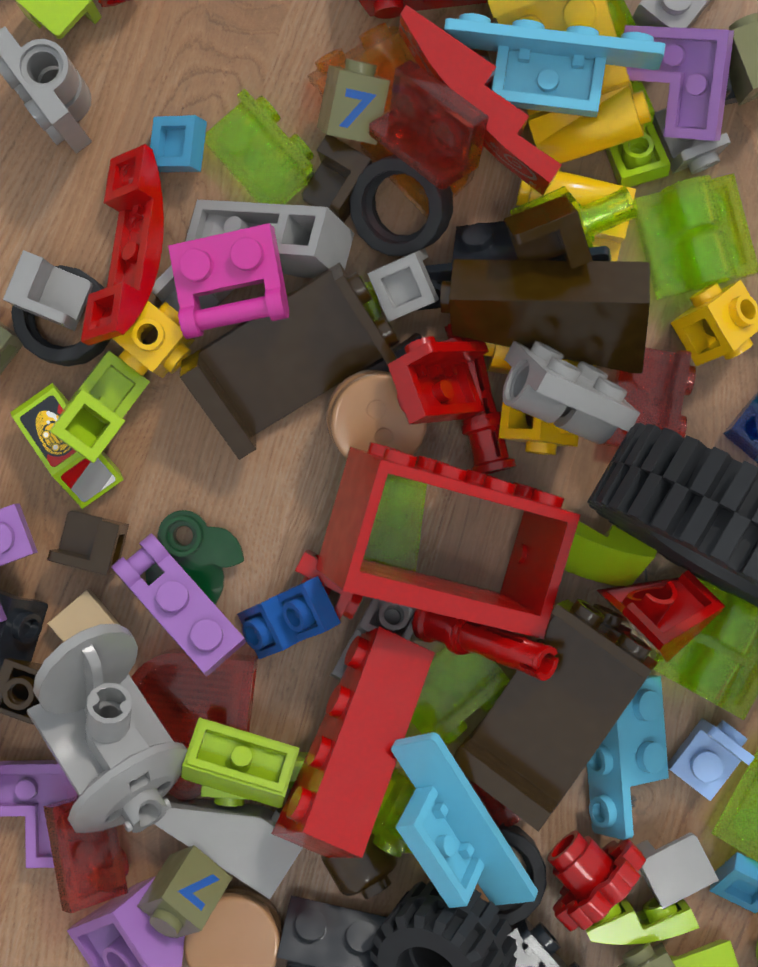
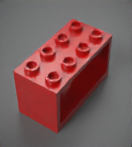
M370 442L367 451L350 447L316 569L345 592L544 639L581 514L562 508L563 497L543 492L541 489L517 482L510 483L478 471L460 469L435 459L420 455L416 457L395 448ZM388 473L524 510L500 593L363 559Z

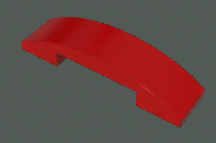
M146 144L110 160L103 203L118 211L119 214L107 288L88 294L81 342L88 346L124 335L143 311L156 280L162 254L164 209L157 163L153 149Z

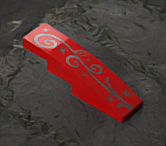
M406 5L400 13L399 34L427 81L459 122L501 164L543 196L558 174L562 164L521 137L529 115L490 89L496 66Z

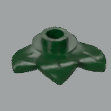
M188 510L175 511L169 514L159 526V542L216 605L224 588L225 576L223 568L232 567L244 561L243 551L237 538L227 529L207 526V523L200 515ZM181 526H187L193 532V539L188 545H182L176 538V532ZM156 564L145 571L148 586L163 574Z

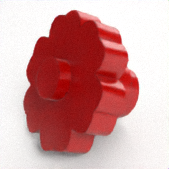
M576 830L567 834L554 846L547 858L548 862L554 867V876L564 885L560 890L561 897L553 906L554 915L570 932L578 927L586 930L594 923L602 920L613 906L621 902L629 894L632 887L639 880L641 874L638 871L646 862L643 853L630 839L621 840L619 843L613 840L603 848H600L590 836L583 837Z

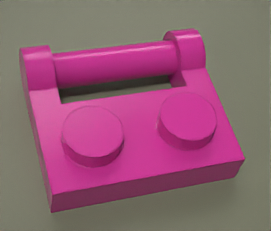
M270 223L168 245L180 308L178 311L179 324L182 334L186 339L203 336L204 330L270 317L272 321L289 318V305L274 226ZM260 283L265 285V296L201 309L200 296Z

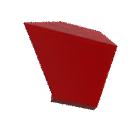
M689 570L676 578L596 590L667 663L726 607Z

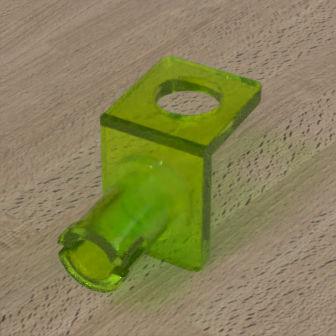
M563 186L510 211L512 216L566 195L578 211L589 248L593 247L592 242L595 241V235L626 221L638 218L636 209L631 207L634 205L633 199L625 186L584 206H581L568 189Z

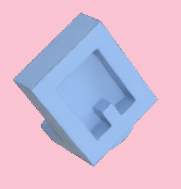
M702 718L669 760L668 769L711 801L739 763L743 761L750 765L755 757L742 747L748 739L728 723L721 720L718 726L715 727Z

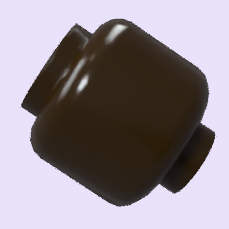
M377 823L373 826L363 858H327L321 855V859L339 891L346 896H352L361 892L365 900L374 897L391 885L387 875L393 871L398 861L397 855Z

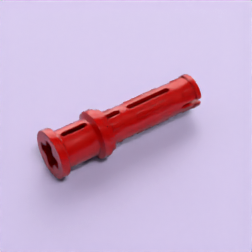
M451 323L444 327L448 339L458 337L452 335ZM465 338V341H477V340ZM484 355L467 363L485 411L472 418L463 420L461 431L463 435L468 436L474 461V466L470 470L491 474L517 466L515 459L509 458L506 440L499 438L501 412L496 411Z
M416 609L414 613L412 630L415 637L427 643L437 641L445 644L446 648L453 654L463 656L475 653L496 663L524 672L541 681L550 679L557 669L559 658L555 657V655L558 654V651L553 646L529 640L507 630Z

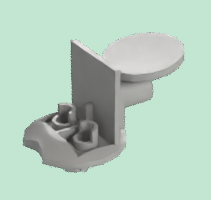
M100 624L80 631L61 643L44 660L35 676L33 692L39 704L27 709V714L79 796L67 818L76 833L100 832L122 824L127 832L138 833L157 823L166 814V811L171 808L169 800L162 798L181 776L182 764L188 751L183 743L172 740L130 677L129 672L136 662L138 646L129 629L119 624Z

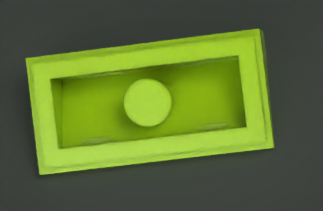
M199 717L182 764L181 778L276 808H282L300 748Z

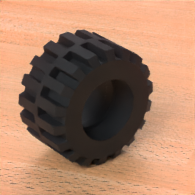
M430 880L427 884L423 881L415 884L410 891L408 890L375 933L372 940L375 945L370 950L371 960L376 963L375 967H515L517 958L514 956L517 950L516 939L508 936L512 928L507 919H500L497 915L500 909L492 901L486 903L481 899V892L474 889L467 906L449 908Z

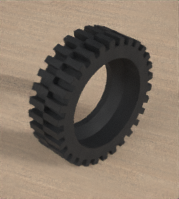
M636 423L627 432L587 503L600 516L609 520L608 522L657 550V553L665 556L670 562L689 570L694 576L716 586L715 588L738 598L746 605L758 609V467L746 461L741 463L733 459L729 453L716 447L712 449L707 448L700 440L686 435L683 438L677 432L667 428L662 430L656 425Z

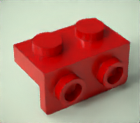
M428 336L404 347L406 354L387 364L397 390L399 406L406 414L409 425L464 420L485 411L467 363L489 352L486 342L465 341L463 337H454L443 342H436L434 336Z

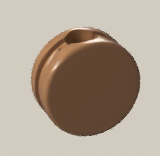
M365 370L349 376L334 390L326 410V426L329 436L346 459L350 447L367 451L370 442L414 455L425 437L427 423L409 425L406 414L399 406L397 390L391 373L387 371Z
M228 886L202 931L185 936L184 955L188 966L274 967L277 962V954L282 937L280 916L271 901L258 891L244 886Z

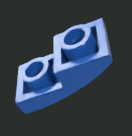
M319 576L237 614L243 625V636L248 645L255 650L259 659L283 651L302 640L324 633L341 624Z

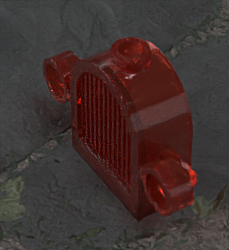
M175 648L156 655L139 667L131 677L172 740L183 743L187 750L199 717L250 733L258 656L232 654L206 677L181 648ZM180 776L169 792L177 799L191 800L201 794L202 785L184 780Z

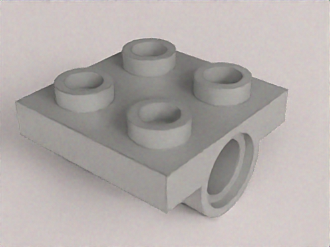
M5 26L1 28L0 74L11 88L17 92L24 101L27 110L40 127L47 132L54 143L58 145L65 140L77 154L92 142L78 123L88 113L91 106L92 98L89 87L64 50L57 43L47 39H35L21 47Z
M513 341L504 359L512 367L503 387L502 398L505 405L544 422L553 423L558 428L596 444H603L610 439L617 427L629 432L630 428L634 426L640 412L624 399L628 392L619 385L607 380L608 375L605 372L583 361H580L577 367L562 360L564 357L562 353L541 342L535 341L532 348Z

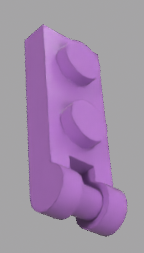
M151 533L139 543L142 547L127 560L122 557L111 568L207 677L243 646L246 640ZM156 564L163 574L148 586L140 576L152 565Z

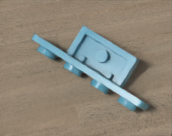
M475 13L461 14L459 19L446 18L444 26L445 32L470 49L498 52L492 90L517 108L596 118L599 110L605 64L659 70L666 46L665 43L654 42L653 36L641 32H626L619 38L599 35L598 30L588 26H570L566 31L545 29L544 24L528 19L515 20L512 25L491 23L490 18Z
M648 676L587 763L590 798L589 814L594 833L620 840L633 838L630 787L669 778L661 676Z
M432 732L395 740L391 751L416 788L395 828L449 908L467 906L477 883L488 900L492 901L495 905L535 901L538 893L536 886L440 735Z

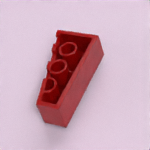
M380 626L354 638L345 656L344 663L347 665V668L339 685L335 687L328 700L326 714L271 834L327 858H363L397 761L391 751V747L395 740L405 738L435 652Z

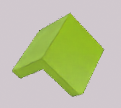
M14 0L29 20L39 29L42 26L45 27L57 39H62L83 15L94 24L102 18L93 0Z

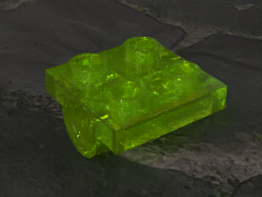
M734 173L713 179L710 175L686 179L672 184L658 193L634 199L632 208L647 262H650V277L656 300L703 289L714 282H717L719 285L754 276L758 273V262Z
M698 579L726 607L668 663L657 653L654 660L658 663L653 670L745 720L758 696V607L739 597L726 593L704 580Z

